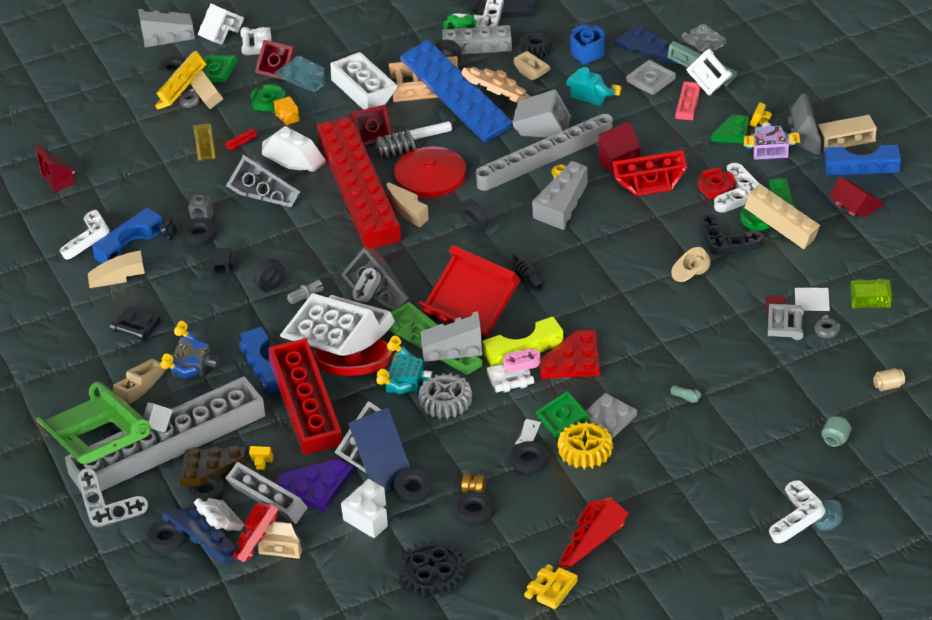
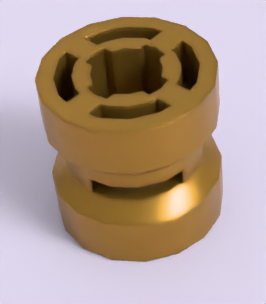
M464 473L462 493L472 491L485 492V475L478 474L473 476L471 473Z

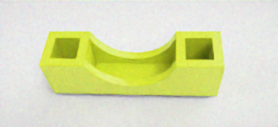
M554 317L535 322L534 332L526 338L513 340L498 335L483 340V355L492 367L504 364L503 358L508 353L527 349H535L541 353L553 349L563 341L562 328Z

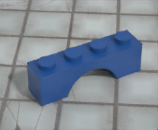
M880 145L874 153L868 155H855L848 152L844 147H825L824 164L826 175L899 173L901 158L898 145Z
M148 208L144 209L92 245L94 258L103 264L108 260L121 256L122 248L128 242L135 239L151 240L161 233L162 217Z
M259 327L241 333L240 350L242 353H246V360L249 365L253 366L252 369L255 377L260 378L259 382L262 389H266L269 396L280 393L270 361L264 359L269 354L270 347L269 338L264 329Z

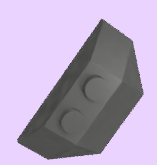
M806 93L801 94L792 106L790 116L787 118L788 127H791L790 133H799L800 143H796L797 146L819 155L821 154V138L810 98Z

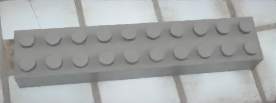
M245 376L173 408L166 432L151 429L145 438L87 464H81L71 454L66 456L65 461L68 473L80 490L78 483L80 471L92 469L97 476L100 489L103 491L185 453V450L197 448L265 417L263 399ZM123 431L88 447L92 450L110 442L112 439L125 435ZM85 473L84 478L81 479L86 481L88 488H83L84 491L96 488V485L91 487L90 479L93 476H88V473ZM93 492V493H89L88 496H87V498L90 497V496H92V495H94V494H96V493H94V492Z

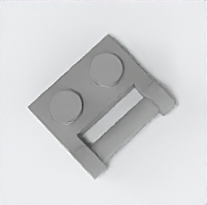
M769 304L768 336L792 337L795 340L802 339L803 330L801 327L804 308L801 305ZM788 314L794 316V327H788Z

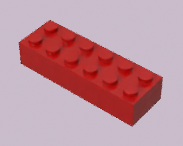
M307 338L269 347V361L302 454L307 455L339 446L342 442V432Z

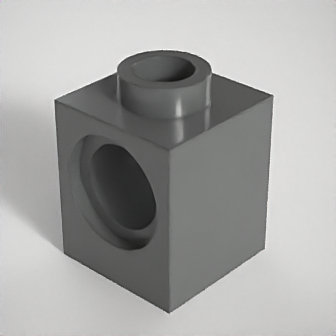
M193 195L189 204L191 220L196 218L211 220L214 214L211 196Z

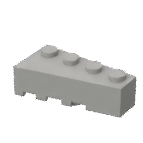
M571 161L532 201L533 218L565 230L566 223L570 220L571 213L576 208L577 201L581 198L588 184L587 166Z

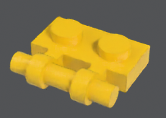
M547 564L545 568L540 569L537 573V578L528 584L524 595L528 599L537 595L538 602L556 609L577 583L578 576L560 567L554 573L552 572L554 568Z

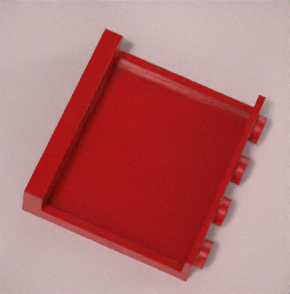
M452 245L449 252L453 257L425 303L419 301V305L423 308L422 311L431 317L436 315L440 321L446 324L448 322H455V319L459 317L461 319L470 317L473 312L478 311L481 337L487 339L521 280L515 272Z

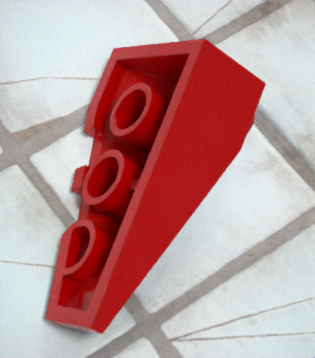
M612 498L589 502L577 521V524L580 525L578 530L572 532L571 538L573 542L566 546L558 566L564 568L574 565L613 533L621 529L629 513Z

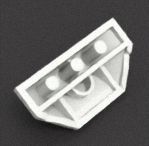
M286 126L262 142V155L288 169L314 172L326 163V160L311 139Z

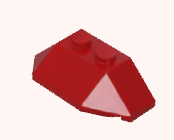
M683 150L612 162L615 180L635 196L672 191L687 169Z

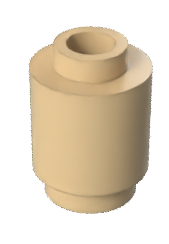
M892 368L876 372L873 381L876 388H879L880 391L899 388L905 384V376L902 369Z

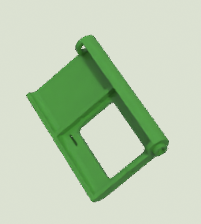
M99 381L93 383L89 388L91 400L46 420H42L40 417L35 418L81 464L90 463L148 436L151 430V426L146 419L105 383ZM97 387L99 389L100 396L94 395V390ZM108 422H113L125 433V435L112 439L110 442L92 450L77 437Z

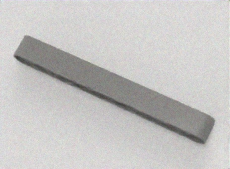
M608 114L598 115L479 167L476 170L477 188L483 191L490 190L598 142V134L613 128L612 116Z

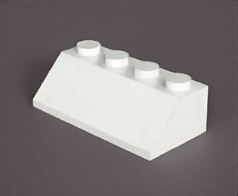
M361 52L331 63V80L362 109L385 105L397 88V85Z

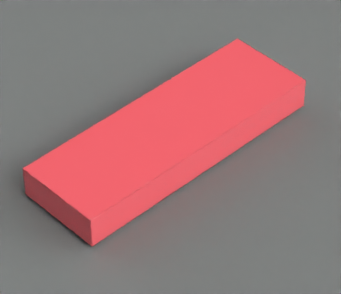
M683 83L675 119L693 120L701 91V86L698 83Z

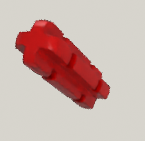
M249 129L245 133L227 141L225 146L229 151L234 150L251 139L256 138L257 132L255 129Z

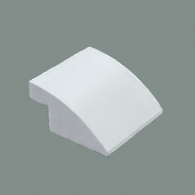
M312 293L280 336L291 341L307 338L311 347L338 355H349L371 346L389 330L395 321L390 311L330 295L327 298Z

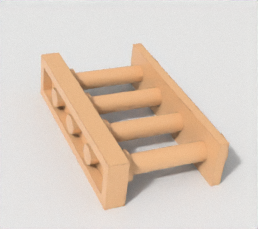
M457 56L447 57L458 68ZM403 62L389 63L390 79H396L397 88L393 93L394 102L437 97ZM413 77L414 82L403 83V78Z

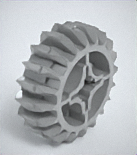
M443 373L441 376L435 374L434 378L428 377V381H424L420 387L418 397L420 406L426 414H431L432 418L438 416L439 420L442 417H446L448 420L450 416L456 418L457 414L463 415L464 411H468V407L472 402V391L465 378H460L459 375L453 376L452 373L449 375Z

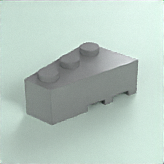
M138 9L145 47L195 39L190 14L169 12L167 14L159 13V11L155 10L153 12H146L143 9Z
M368 401L357 419L378 412L381 409ZM350 429L335 453L366 473Z

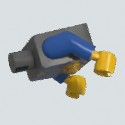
M180 321L175 327L174 333L177 336L183 335L184 338H180L173 356L167 353L163 355L161 367L163 369L171 368L172 377H181L183 379L202 377L207 367H218L219 357L211 355L209 345L203 343L191 332H187V324L184 321Z

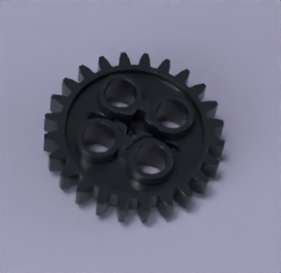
M430 540L429 544L422 541V546L420 547L414 544V550L407 548V554L402 553V559L398 561L399 581H402L403 587H407L408 592L414 590L415 596L423 593V598L427 594H431V597L434 598L435 594L438 593L440 597H443V592L451 594L450 588L457 590V584H463V578H466L467 565L465 556H462V551H457L456 546L450 548L449 542L442 545L441 540L437 544H434L433 540Z

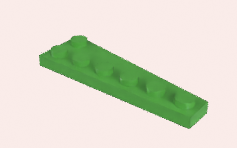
M408 302L391 312L395 322L388 331L422 349L421 331L435 327L437 324ZM477 356L441 360L466 375L482 367V360Z

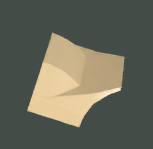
M528 51L514 58V64L518 71L530 80L537 79L550 70L548 64Z
M274 521L272 525H268L265 529V537L258 543L259 554L300 559L302 553L300 540L295 535L292 524Z

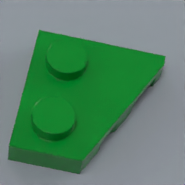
M731 115L712 133L711 141L744 144V136H747L749 116Z

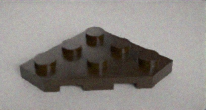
M232 446L229 448L212 447L209 449L192 448L185 450L179 479L180 487L201 486L207 483V478L213 475L217 478L229 472V468L237 462L242 465L245 464L246 447Z

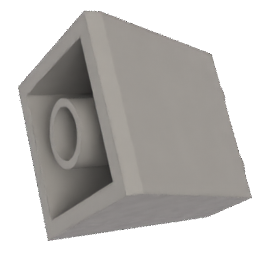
M555 89L519 100L515 109L513 127L518 130L521 136L550 137L568 129L571 115Z

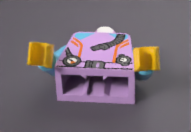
M764 123L761 127L755 128V134L744 136V146L748 149L754 148V160L787 158L789 147L795 143H800L799 133L787 134L783 132L780 126H772L770 123Z

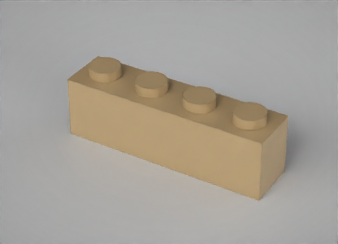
M761 184L749 193L744 208L803 249L815 240L820 227L818 223Z

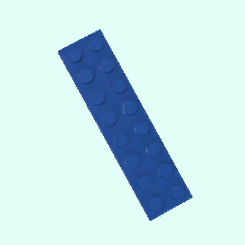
M428 39L400 55L401 61L484 143L489 142L513 127V122L477 86L468 81L461 74L462 72Z

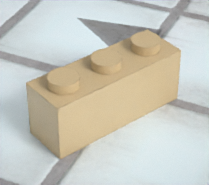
M870 115L818 124L821 147L824 151L825 147L845 148L876 141V126Z

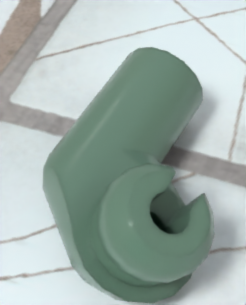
M676 385L671 388L672 395L681 397L691 403H696L701 398V392L697 389L690 390Z

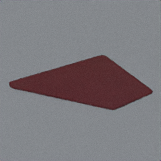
M785 296L765 297L768 318L769 304H785Z

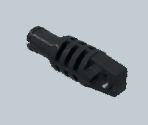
M520 252L514 253L512 263L517 273L524 282L529 283L533 287L535 292H541L545 284L538 277V271Z

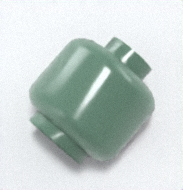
M842 416L828 418L822 429L824 441L833 447L844 445L851 433L850 423Z

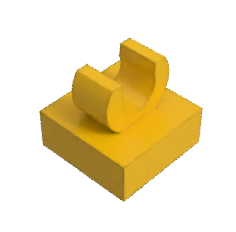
M759 102L749 125L756 128L758 122L761 125L768 123L767 119L770 120L772 114L764 111L765 104Z
M250 446L249 454L252 461L255 462L256 470H265L266 462H273L271 448Z

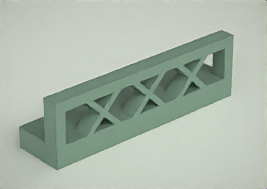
M673 41L669 45L667 58L689 68L702 54ZM708 59L704 61L718 78L722 76ZM724 66L733 73L732 77L722 84L727 87L737 76L738 72Z

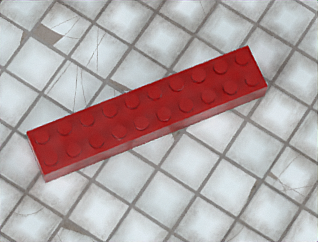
M341 118L317 124L319 143L364 247L373 249L401 242L399 222L352 118Z

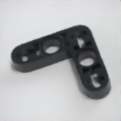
M705 214L700 218V228L710 252L714 255L754 250L763 246V234L758 231L724 236L716 216ZM711 233H716V234H718V235H716V236H711V235H709V234H711ZM733 242H740L741 244L735 245V244H732V243H733Z

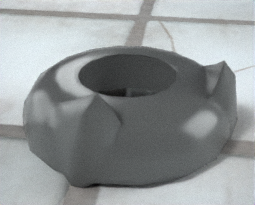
M194 88L184 92L179 97V104L184 108L197 106L201 101V97L195 92ZM193 96L192 99H185L186 97Z
M825 315L816 322L814 330L822 338H833L840 332V324L836 320L829 318L828 315ZM830 324L832 325V327L829 329H825L822 327V325Z

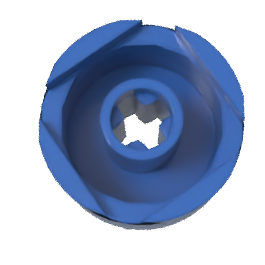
M580 25L574 28L570 35L571 55L575 59L580 60L582 64H588L590 61L603 58L605 55L604 31L595 25L594 28L588 27V25Z

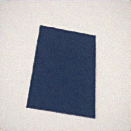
M385 408L348 424L368 478L384 487V491L387 492L394 489L397 475L401 471L409 469L410 465L389 408Z

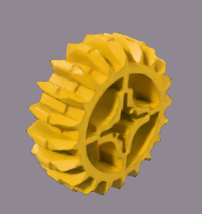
M586 421L583 424L580 422L577 425L570 424L569 428H564V431L560 433L558 450L563 461L567 462L569 466L574 464L576 468L582 466L585 469L590 466L593 469L594 465L600 466L602 462L607 461L613 449L611 434H609L606 428L603 429L602 424L596 426L595 422L588 424Z

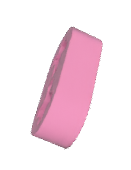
M535 349L508 353L503 358L504 368L509 372L535 368L540 365V353Z

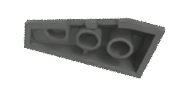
M243 155L226 185L239 195L288 207H293L301 194V191L255 158Z
M364 247L341 274L348 284L355 288L365 269L373 268L380 272L381 280L371 298L393 311L403 306L410 299L388 263L377 250Z

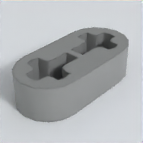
M367 268L363 271L353 290V298L355 300L367 303L371 299L381 280L380 272L373 268Z

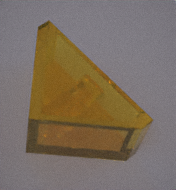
M211 123L193 125L198 161L216 159Z

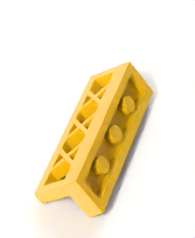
M197 51L190 54L156 93L160 98L159 102L155 105L157 109L170 106L205 67L206 63Z

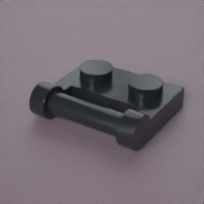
M127 306L116 321L113 320L111 322L110 331L116 333L119 331L145 341L161 322L160 316Z

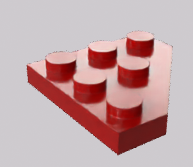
M596 330L575 331L540 359L541 379L600 376Z
M257 503L245 521L244 526H246L247 530L241 533L237 543L240 549L234 551L233 558L239 562H245V560L248 561L255 551L253 550L257 542L260 543L266 535L265 529L276 520L278 516L276 514L278 511L277 507L264 503Z

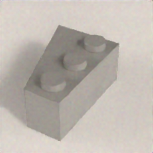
M478 311L473 312L472 316L464 319L459 317L451 324L445 326L440 324L421 331L424 362L481 356L482 344Z

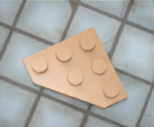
M475 67L463 68L461 74L475 85L479 83L484 87H488L487 90L498 95L501 93L510 97L509 100L514 102L530 97L526 90L516 85V81L508 78L504 71L479 70Z

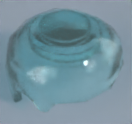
M825 500L823 502L826 510L825 514L812 523L814 527L823 531H830L841 524L843 520L842 508L840 503L835 500Z

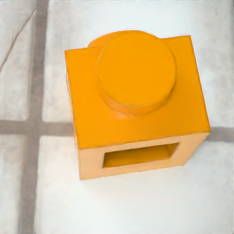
M290 96L274 101L276 117L283 120L286 125L299 122L298 107Z

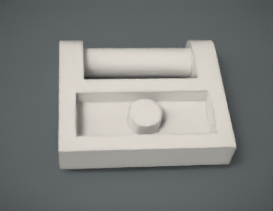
M244 27L240 30L243 39L241 50L244 55L260 54L263 40L271 41L270 27L258 29ZM249 38H254L255 46H250Z
M708 49L686 70L705 92L711 96L725 81L732 77L733 73L719 62L711 49ZM708 59L722 74L720 78L704 63L705 60Z

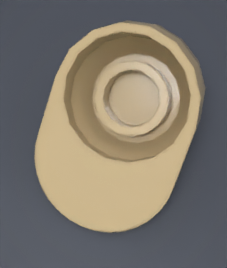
M701 247L691 248L674 264L671 271L673 279L677 282H684L694 275L705 273L711 264L710 256Z

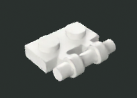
M504 364L487 368L488 377L496 393L501 391L504 393L509 392L510 389L518 387L522 389L526 388L527 385L534 384L533 376H530L529 369L509 372L505 370Z
M199 498L194 502L197 506V511L204 515L206 521L216 529L222 527L227 531L242 530L244 523L224 501L208 498L206 502H203Z

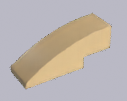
M201 70L190 84L207 107L211 109L222 101L223 97Z
M389 182L386 184L388 200L403 218L418 227H421L429 220L428 205L418 202L416 194Z
M141 250L115 257L94 268L88 273L89 287L94 288L127 282L126 276L144 274Z
M150 359L128 370L126 379L114 384L113 391L127 404H131L145 394L166 369L161 367V362Z

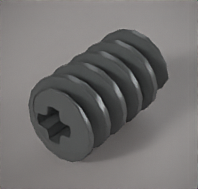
M405 130L404 134L400 131L397 136L395 133H392L391 137L384 135V140L381 136L377 137L376 147L379 158L382 159V153L389 157V152L395 156L396 150L402 154L403 148H405L407 153L409 152V147L415 150V142L410 131Z

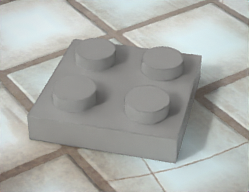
M648 60L627 75L626 81L654 95L675 79L676 73Z
M604 393L586 410L590 417L587 420L588 424L595 422L596 426L602 424L603 429L606 428L612 438L637 416V409L607 393Z

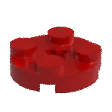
M720 168L708 169L699 177L698 187L705 194L706 198L714 199L718 195L734 190L735 177L729 171L727 173L721 172Z

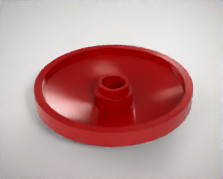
M434 146L422 147L406 153L397 161L394 168L395 181L398 187L412 192L418 197H440L455 191L463 184L466 178V165L463 158L450 149Z
M378 339L364 350L349 355H338L316 348L314 359L319 369L331 374L363 375L386 367L391 362L392 351L387 348L388 342Z

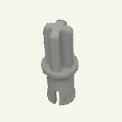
M316 280L306 286L302 285L300 289L289 293L287 300L290 304H294L300 300L308 299L312 293L315 294L323 291V286L319 287L322 285L321 281Z

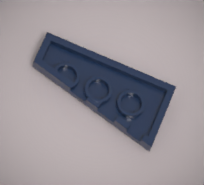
M638 25L614 40V46L616 47L624 46L632 52L638 50L643 52L645 56H657L658 60L675 65L679 64L667 58L670 42Z
M197 506L163 513L162 519L164 521L174 523L175 529L180 533L185 531L190 535L192 542L205 546L204 550L222 564L238 561L233 558L234 551L237 549L235 545L220 529H216L206 521V517L197 511Z

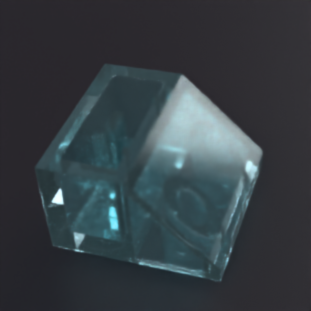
M299 55L275 72L276 76L311 92H315L325 85L324 67Z

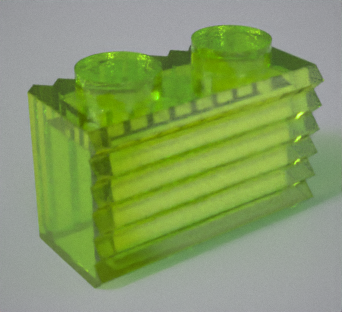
M858 279L851 281L850 297L852 308H890L892 300L890 280Z

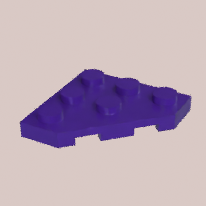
M334 459L281 473L274 483L298 496L305 505L325 511L354 472V465Z

